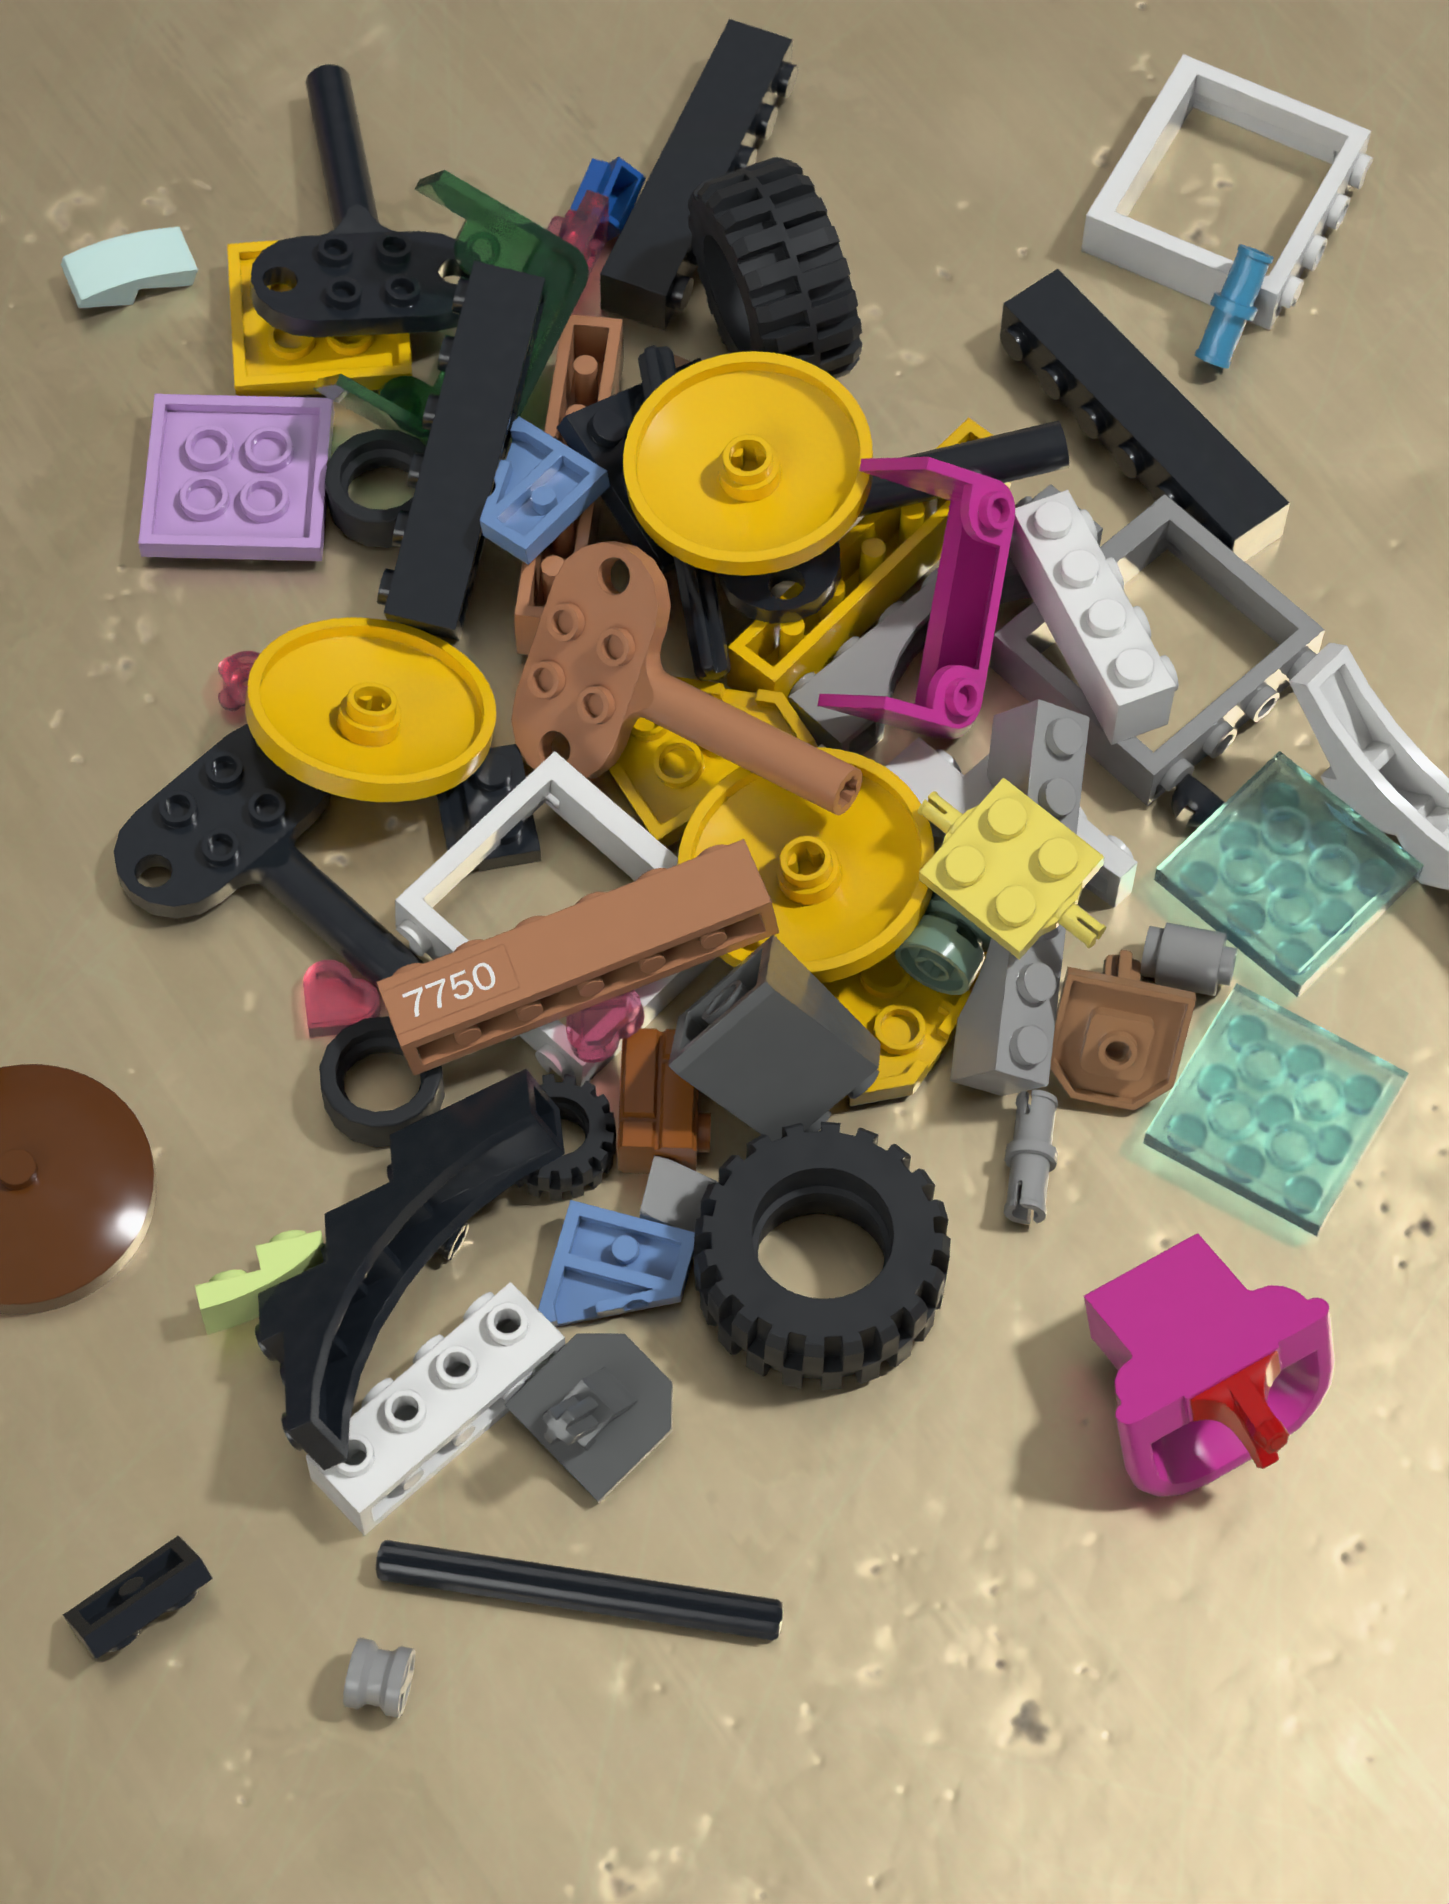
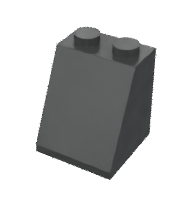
M772 935L678 1017L668 1066L678 1076L761 1135H768L771 1142L781 1139L782 1127L802 1123L804 1132L819 1131L821 1122L828 1121L831 1116L830 1109L846 1095L850 1099H855L863 1094L879 1075L877 1069L879 1068L881 1043Z

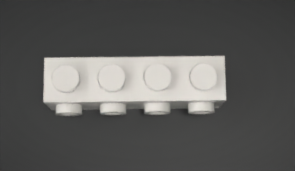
M1065 490L1015 508L1009 556L1110 744L1113 745L1168 725L1174 693L1179 687L1178 677L1171 660L1166 655L1159 656L1151 641L1150 625L1144 611L1139 606L1132 607L1124 592L1123 576L1117 562L1112 557L1105 558L1097 543L1096 526L1091 515L1086 509L1079 510L1069 490Z
M511 1282L496 1295L488 1292L479 1297L465 1312L462 1324L445 1338L442 1335H437L428 1340L415 1354L413 1365L396 1380L392 1378L382 1380L367 1393L361 1404L363 1408L350 1418L348 1460L324 1471L308 1454L306 1455L312 1481L364 1536L507 1414L510 1410L504 1404L565 1345V1337Z

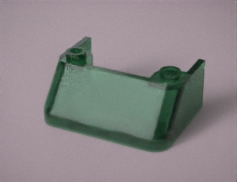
M442 170L419 179L414 190L465 219L454 244V254L460 268L470 276L474 261L546 279L548 296L517 414L518 418L521 416L587 284L589 276L588 264L582 252L571 243L450 172ZM440 372L433 387L413 376H399L385 382L376 394L343 374L319 378L313 389L383 429L400 430L418 438L427 446L430 430L422 428L424 411L430 393L440 395L445 372Z

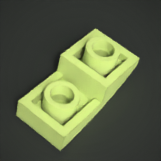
M291 1230L277 1234L269 1240V1243L255 1246L261 1270L249 1273L244 1270H228L216 1274L207 1283L195 1285L207 1335L235 1327L259 1317L258 1293L323 1263L321 1248L324 1246L321 1230L306 1233L302 1230Z

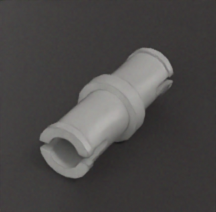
M1037 1089L1032 1090L1031 1105L1028 1104L1029 1093L1026 1090L1017 1095L1013 1141L1007 1144L1004 1161L1010 1167L1004 1215L1009 1220L1021 1224L1031 1223V1209L1034 1210L1033 1220L1036 1223L1045 1220L1049 1172L1054 1170L1057 1165L1058 1152L1052 1145L1058 1100L1052 1093Z

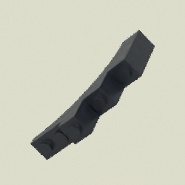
M527 1069L517 1072L390 1134L391 1164L387 1166L389 1183L324 1213L326 1243L321 1248L324 1262L258 1293L259 1324L255 1327V1335L264 1355L269 1360H277L280 1363V1375L285 1386L286 1412L281 1417L284 1433L295 1449L304 1450L324 1471L348 1460L350 1416L361 1373L381 1328L408 1285L439 1247L478 1210L520 1179L565 1154L560 1109Z

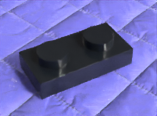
M178 1535L67 1611L63 1616L76 1637L93 1657L98 1659L107 1652L118 1651L129 1645L139 1635L141 1628L164 1612L175 1611L187 1605L196 1596L198 1589L212 1580L213 1577L202 1559Z

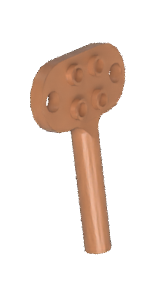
M612 541L583 546L564 561L553 581L514 697L511 721L515 743L528 765L535 770L553 753L552 741L555 735L560 732L567 738L570 746V755L567 762L585 778H598L616 765L628 743L633 726L642 717L835 815H841L851 807L862 784V772L860 769L663 670L660 650L668 627L671 602L667 581L654 559L637 546ZM618 559L625 562L630 574L629 584L622 593L615 589L610 576L611 568Z

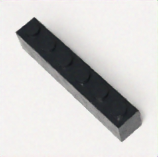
M729 19L600 273V309L664 331L675 310L684 311L693 289V278L691 277L698 266L691 245L692 233L688 226V215L690 214L688 201L693 191L701 182L755 164L757 149L755 147L760 138L769 139L777 119L778 108L776 105L780 97L789 98L797 79L798 65L791 63L793 39Z
M474 261L470 278H459L452 306V312L460 314L455 337L445 335L438 358L437 370L445 372L440 395L430 393L423 416L422 428L430 430L425 453L418 451L414 453L409 469L407 486L415 488L410 512L400 510L394 528L392 545L400 547L395 570L385 568L379 586L377 604L385 606L384 615L387 621L405 624L430 634L460 641L486 539L482 534L480 517L487 497L495 490L494 477L500 460H506L512 437L510 430L517 418L548 296L546 279L544 277Z
M1059 269L1054 270L1003 303L1000 340L1008 355L1016 361H1022L1038 377V381L1045 393L1054 400L1059 399L1075 415L1082 431L1092 439L1097 438L1113 454L1120 470L1129 478H1136L1152 494L1154 502L1164 494L1167 495L1244 562L1283 536L1290 502Z

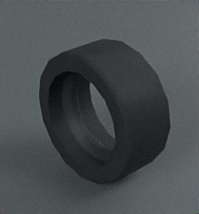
M374 429L359 433L338 446L327 463L325 476L327 502L334 524L348 538L370 547H394L392 539L400 510L410 512L413 497L401 506L386 510L369 509L355 503L349 497L348 487L355 478L365 471L380 467L398 468L409 473L414 453L416 451L425 453L426 446L414 436L400 430Z
M389 1016L365 1018L342 1029L327 1045L319 1066L324 1108L335 1128L351 1140L373 1147L390 1146V1134L439 1111L445 1097L441 1065L420 1073L421 1084L418 1093L408 1103L394 1110L374 1112L359 1108L350 1102L345 1093L344 1078L347 1071L356 1061L377 1053L391 1052L405 1056Z

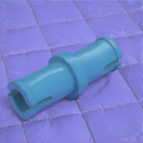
M1239 244L1237 248V255L1221 293L1214 292L1210 304L1215 308L1200 346L1194 356L1205 362L1226 369L1230 367V360L1247 320L1254 321L1258 309L1253 305L1263 284L1268 267L1274 257L1267 253Z

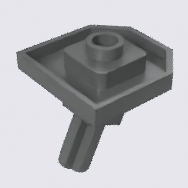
M577 1333L504 1405L600 1503L672 1432L673 1383L625 1333Z

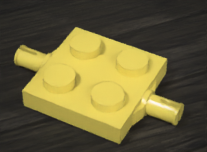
M1003 777L979 805L967 810L964 814L940 797L936 791L928 795V801L925 799L922 802L918 813L927 818L946 835L941 848L919 871V880L1017 959L1020 960L1040 936L1056 929L1059 925L1083 942L1088 949L1094 946L1096 939L1099 940L1106 930V926L1099 923L1077 904L1084 886L1104 865V856Z

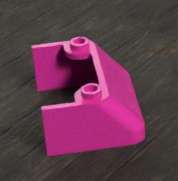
M931 457L861 459L859 470L861 472L950 500L914 704L887 696L819 693L817 706L933 738H960L970 730L982 705L1015 520L1013 495L1009 488L997 479Z

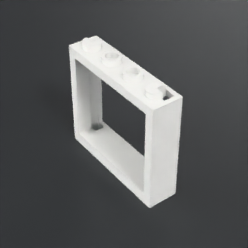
M1183 54L1086 214L1081 251L1211 305L1210 302L1214 292L1221 293L1234 261L1128 217L1192 108L1332 164L1330 170L1269 276L1265 275L1253 305L1258 311L1254 321L1249 322L1270 330L1283 307L1289 309L1291 306H1295L1304 283L1302 279H1299L1304 269L1306 268L1311 271L1316 269L1327 244V238L1323 236L1328 227L1337 230L1341 225L1350 203V197L1346 196L1350 188L1360 189L1363 186L1366 173L1373 162V157L1366 155L1371 130Z
M554 751L395 899V930L409 941V949L418 956H423L427 953L433 960L454 952L458 946L468 942L469 940L440 916L433 907L500 845L501 839L521 820L524 823L544 803L551 807L634 881L650 870L657 868L668 869L678 865V857ZM714 959L635 989L583 1040H580L559 1020L512 1037V1039L520 1036L536 1050V1059L548 1073L554 1070L563 1079L565 1074L576 1076L577 1086L581 1087L586 1080L590 1082L622 1050L623 1030L625 1031L627 1028H645Z

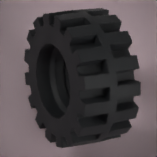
M554 1074L542 1075L543 1084L540 1086L560 1109L561 1119L578 1124L585 1133V1140L574 1152L555 1159L520 1179L515 1184L519 1188L524 1184L528 1185L529 1194L540 1198L543 1191L550 1192V1201H562V1192L570 1191L572 1198L575 1199L584 1195V1186L587 1184L593 1190L601 1184L602 1173L609 1174L613 1166V1155H616L614 1113L610 1112V1104L605 1095L597 1096L596 1086L587 1080L580 1087L577 1086L576 1076L565 1074L563 1082H555Z

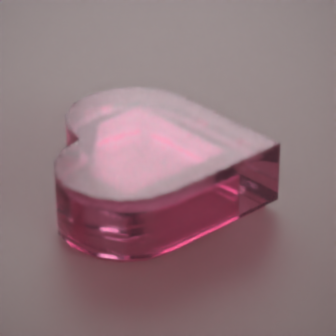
M322 960L308 968L304 975L303 987L310 1038L338 1035L342 1029L362 1019L380 1016L381 1004L377 989L364 979L352 978L350 970L343 963L336 960Z
M635 990L568 1015L566 1019V1034L574 1055L578 1059L589 1063L601 1062L612 1056L619 1046L620 1039L632 1036L639 1031L644 1023L645 1013L640 996Z

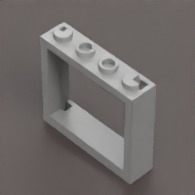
M1165 494L1100 547L1105 558L1112 557L1117 562L1123 576L1124 585L1168 549L1276 641L1279 646L1155 752H1152L1137 737H1132L1113 745L1110 744L1081 688L1041 654L1056 641L1035 602L1031 603L994 634L990 667L1029 702L1040 699L1089 716L1086 752L1146 806H1149L1166 790L1169 792L1174 786L1177 787L1188 773L1192 775L1194 766L1207 755L1211 758H1216L1222 754L1233 742L1237 729L1250 718L1254 722L1264 718L1277 703L1280 696L1279 693L1290 685L1289 681L1319 653L1325 631L1324 628Z

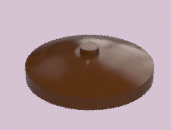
M20 1064L0 1068V1314L27 1315L62 1308L94 1293L115 1277L140 1247L154 1214L157 1195L156 1168L149 1141L142 1125L129 1106L111 1089L85 1074L67 1068L42 1064Z

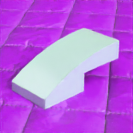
M180 227L159 228L117 236L65 255L61 262V267L79 308L133 305L139 289L192 286L198 272Z

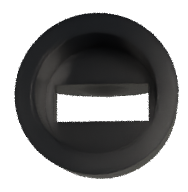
M1188 773L1175 789L1172 795L1171 807L1174 816L1177 817L1188 805L1195 813L1191 816L1186 826L1200 828L1214 821L1226 807L1227 803Z

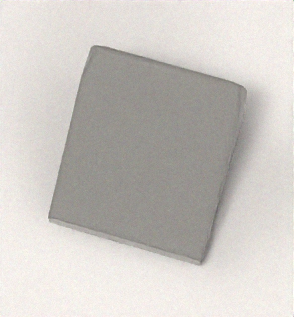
M654 1155L641 1204L640 1218L695 1232L696 1219L700 1217L701 1199L708 1184L718 1183V1181L668 1158Z

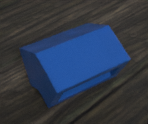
M617 157L609 163L592 158L568 212L569 235L604 244L619 235L634 208L646 177L621 157Z

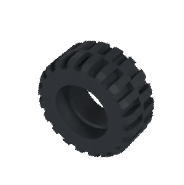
M773 157L701 182L693 191L688 201V209L690 211L688 226L692 233L691 245L698 264L699 278L707 296V304L718 326L717 331L723 344L726 345L729 354L751 351L771 352L811 363L826 371L835 379L849 374L860 360L859 355L862 353V341L859 337L862 333L861 320L857 314V297L855 290L852 288L849 277L851 273L847 260L843 257L836 229L831 225L822 198L817 196L815 186L809 176L803 175V170L797 163L788 159Z
M821 1122L820 1131L804 1132L803 1124L798 1123L782 1127L781 1139L771 1142L768 1135L763 1134L747 1143L745 1160L738 1155H731L719 1168L718 1183L708 1184L701 1199L700 1217L696 1219L694 1234L695 1290L700 1292V1309L707 1325H718V1341L731 1355L738 1354L742 1349L747 1352V1368L762 1377L767 1375L770 1368L782 1372L783 1385L802 1388L803 1378L821 1379V1390L841 1389L842 1377L855 1374L859 1384L879 1377L882 1361L886 1360L890 1366L897 1367L911 1356L913 1340L915 1342L924 1341L933 1327L935 1310L941 1308L950 1258L951 1238L946 1236L948 1216L944 1203L937 1199L933 1200L935 1184L924 1169H917L912 1173L909 1171L910 1154L897 1144H891L888 1150L878 1146L879 1134L861 1127L858 1129L856 1136L840 1133L841 1123ZM806 1214H830L848 1219L866 1230L881 1248L884 1254V1265L880 1274L872 1282L852 1294L828 1299L811 1298L787 1290L769 1276L758 1259L759 1245L770 1231L789 1219Z

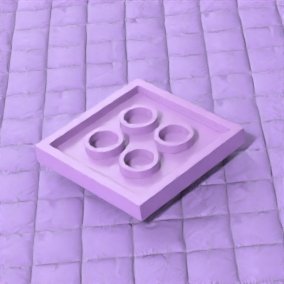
M155 394L138 542L141 557L322 561L327 509L325 476L327 463L331 458L335 413L333 398Z

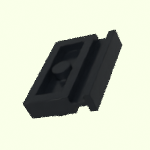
M516 744L490 748L484 762L474 774L454 788L436 795L447 851L526 778L521 752ZM532 814L524 823L521 820L501 839L500 845L474 869L479 868V871L541 861V850L534 815Z

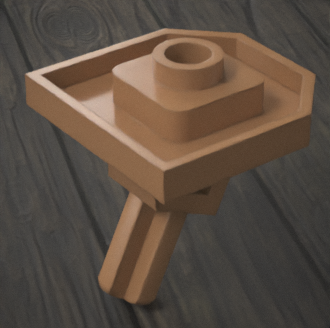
M1121 950L1119 955H1108L1105 958L1103 974L1067 967L1057 1007L1050 1069L1071 1098L1134 1111L1174 1087L1196 1002L1195 992L1140 981V961L1132 958L1133 954L1131 951Z

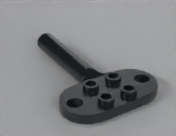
M331 64L313 69L307 76L305 83L334 230L322 235L299 236L279 240L261 251L252 264L250 299L257 314L276 329L291 335L306 337L420 333L456 328L460 314L453 313L452 306L457 284L447 282L443 278L447 276L470 278L474 261L481 262L478 255L462 241L442 233L423 231L399 232L385 228L379 223L349 73L344 68ZM285 284L292 289L278 292L269 289L267 286Z
M1059 421L904 456L931 457L997 479L1003 483L1066 469L1070 465L1067 442ZM873 476L868 499L858 517L940 497ZM839 541L809 561L782 571L745 576L717 573L720 585L730 604L749 618L770 624L797 622L817 613L834 597L842 578ZM783 581L797 582L804 588L797 597L792 599H780L771 594V589Z
M248 724L226 735L134 812L119 831L114 848V857L120 885L134 904L152 915L176 919L200 915L223 902L242 886L260 884L378 990L377 982L391 977L398 969L413 963L424 964L419 957L295 847L296 840L300 835L311 827L329 806L332 794L299 781L277 766L258 746ZM151 867H165L172 873L169 880L158 887H146L138 882L139 876L143 871Z

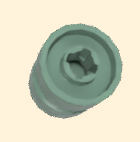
M933 891L921 921L911 935L895 950V957L899 965L921 984L937 992L949 995H962L969 990L985 960L984 952L988 951L991 937Z

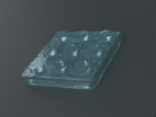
M1279 751L1156 868L1154 880L1217 932L1227 933V940L1296 997H1299L1420 878L1424 865Z
M1236 983L1146 1131L1143 1144L1317 1237L1403 1089L1409 1073Z

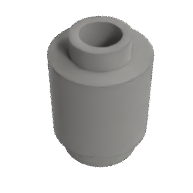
M1166 923L1165 928L1149 926L1141 962V976L1155 978L1156 985L1215 996L1219 984L1231 985L1237 948L1226 946L1227 933L1173 923Z

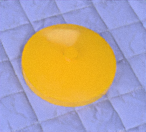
M756 351L736 352L708 358L690 365L674 374L652 392L636 413L629 428L624 446L623 470L628 498L638 522L656 544L666 552L687 564L710 572L742 576L761 575L782 571L807 562L830 548L846 534L862 512L870 493L873 475L859 470L861 459L873 458V446L869 425L858 402L829 373L811 363L783 354Z
M346 617L305 624L286 632L272 641L259 654L251 668L245 699V714L250 732L262 751L277 766L299 781L316 789L345 798L371 802H403L443 793L464 782L476 772L484 762L491 747L496 722V703L490 685L482 672L468 657L444 640L423 630L393 621Z
M816 747L860 769L862 772L860 791L851 807L845 813L835 815L740 767L718 782L696 807L682 836L678 864L696 858L702 851L711 846L729 845L745 839L772 901L779 933L774 936L821 983H827L855 975L874 966L894 952L911 935L926 912L933 891L919 880V871L933 857L936 851L930 822L918 813L921 805L919 799L896 774L885 766L862 755L840 749ZM768 938L719 957L735 968Z

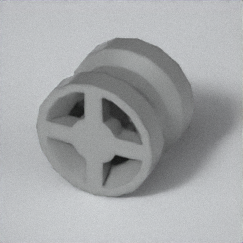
M358 1638L347 1671L343 1697L344 1707L360 1709L364 1705L369 1704L380 1707L386 1716L400 1718L411 1687L415 1665V1649L400 1646L394 1651L379 1649L374 1640Z

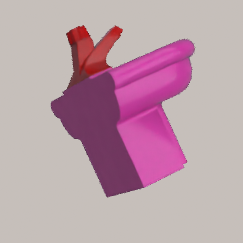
M1198 1233L1084 1295L1091 1338L1118 1370L1115 1378V1392L1118 1404L1116 1421L1124 1467L1134 1486L1151 1495L1166 1497L1186 1494L1213 1482L1251 1459L1256 1467L1260 1469H1265L1279 1461L1277 1452L1287 1444L1289 1436L1300 1429L1319 1408L1332 1384L1335 1356L1329 1304L1321 1298L1306 1299L1298 1291L1285 1286L1268 1285L1256 1290H1248Z

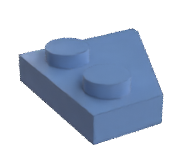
M519 416L512 424L510 430L512 443L506 460H500L494 477L496 487L494 492L487 497L480 517V525L484 537L529 565L610 485L607 470Z
M570 1200L538 1310L555 1327L681 1302L694 1259L695 1232Z

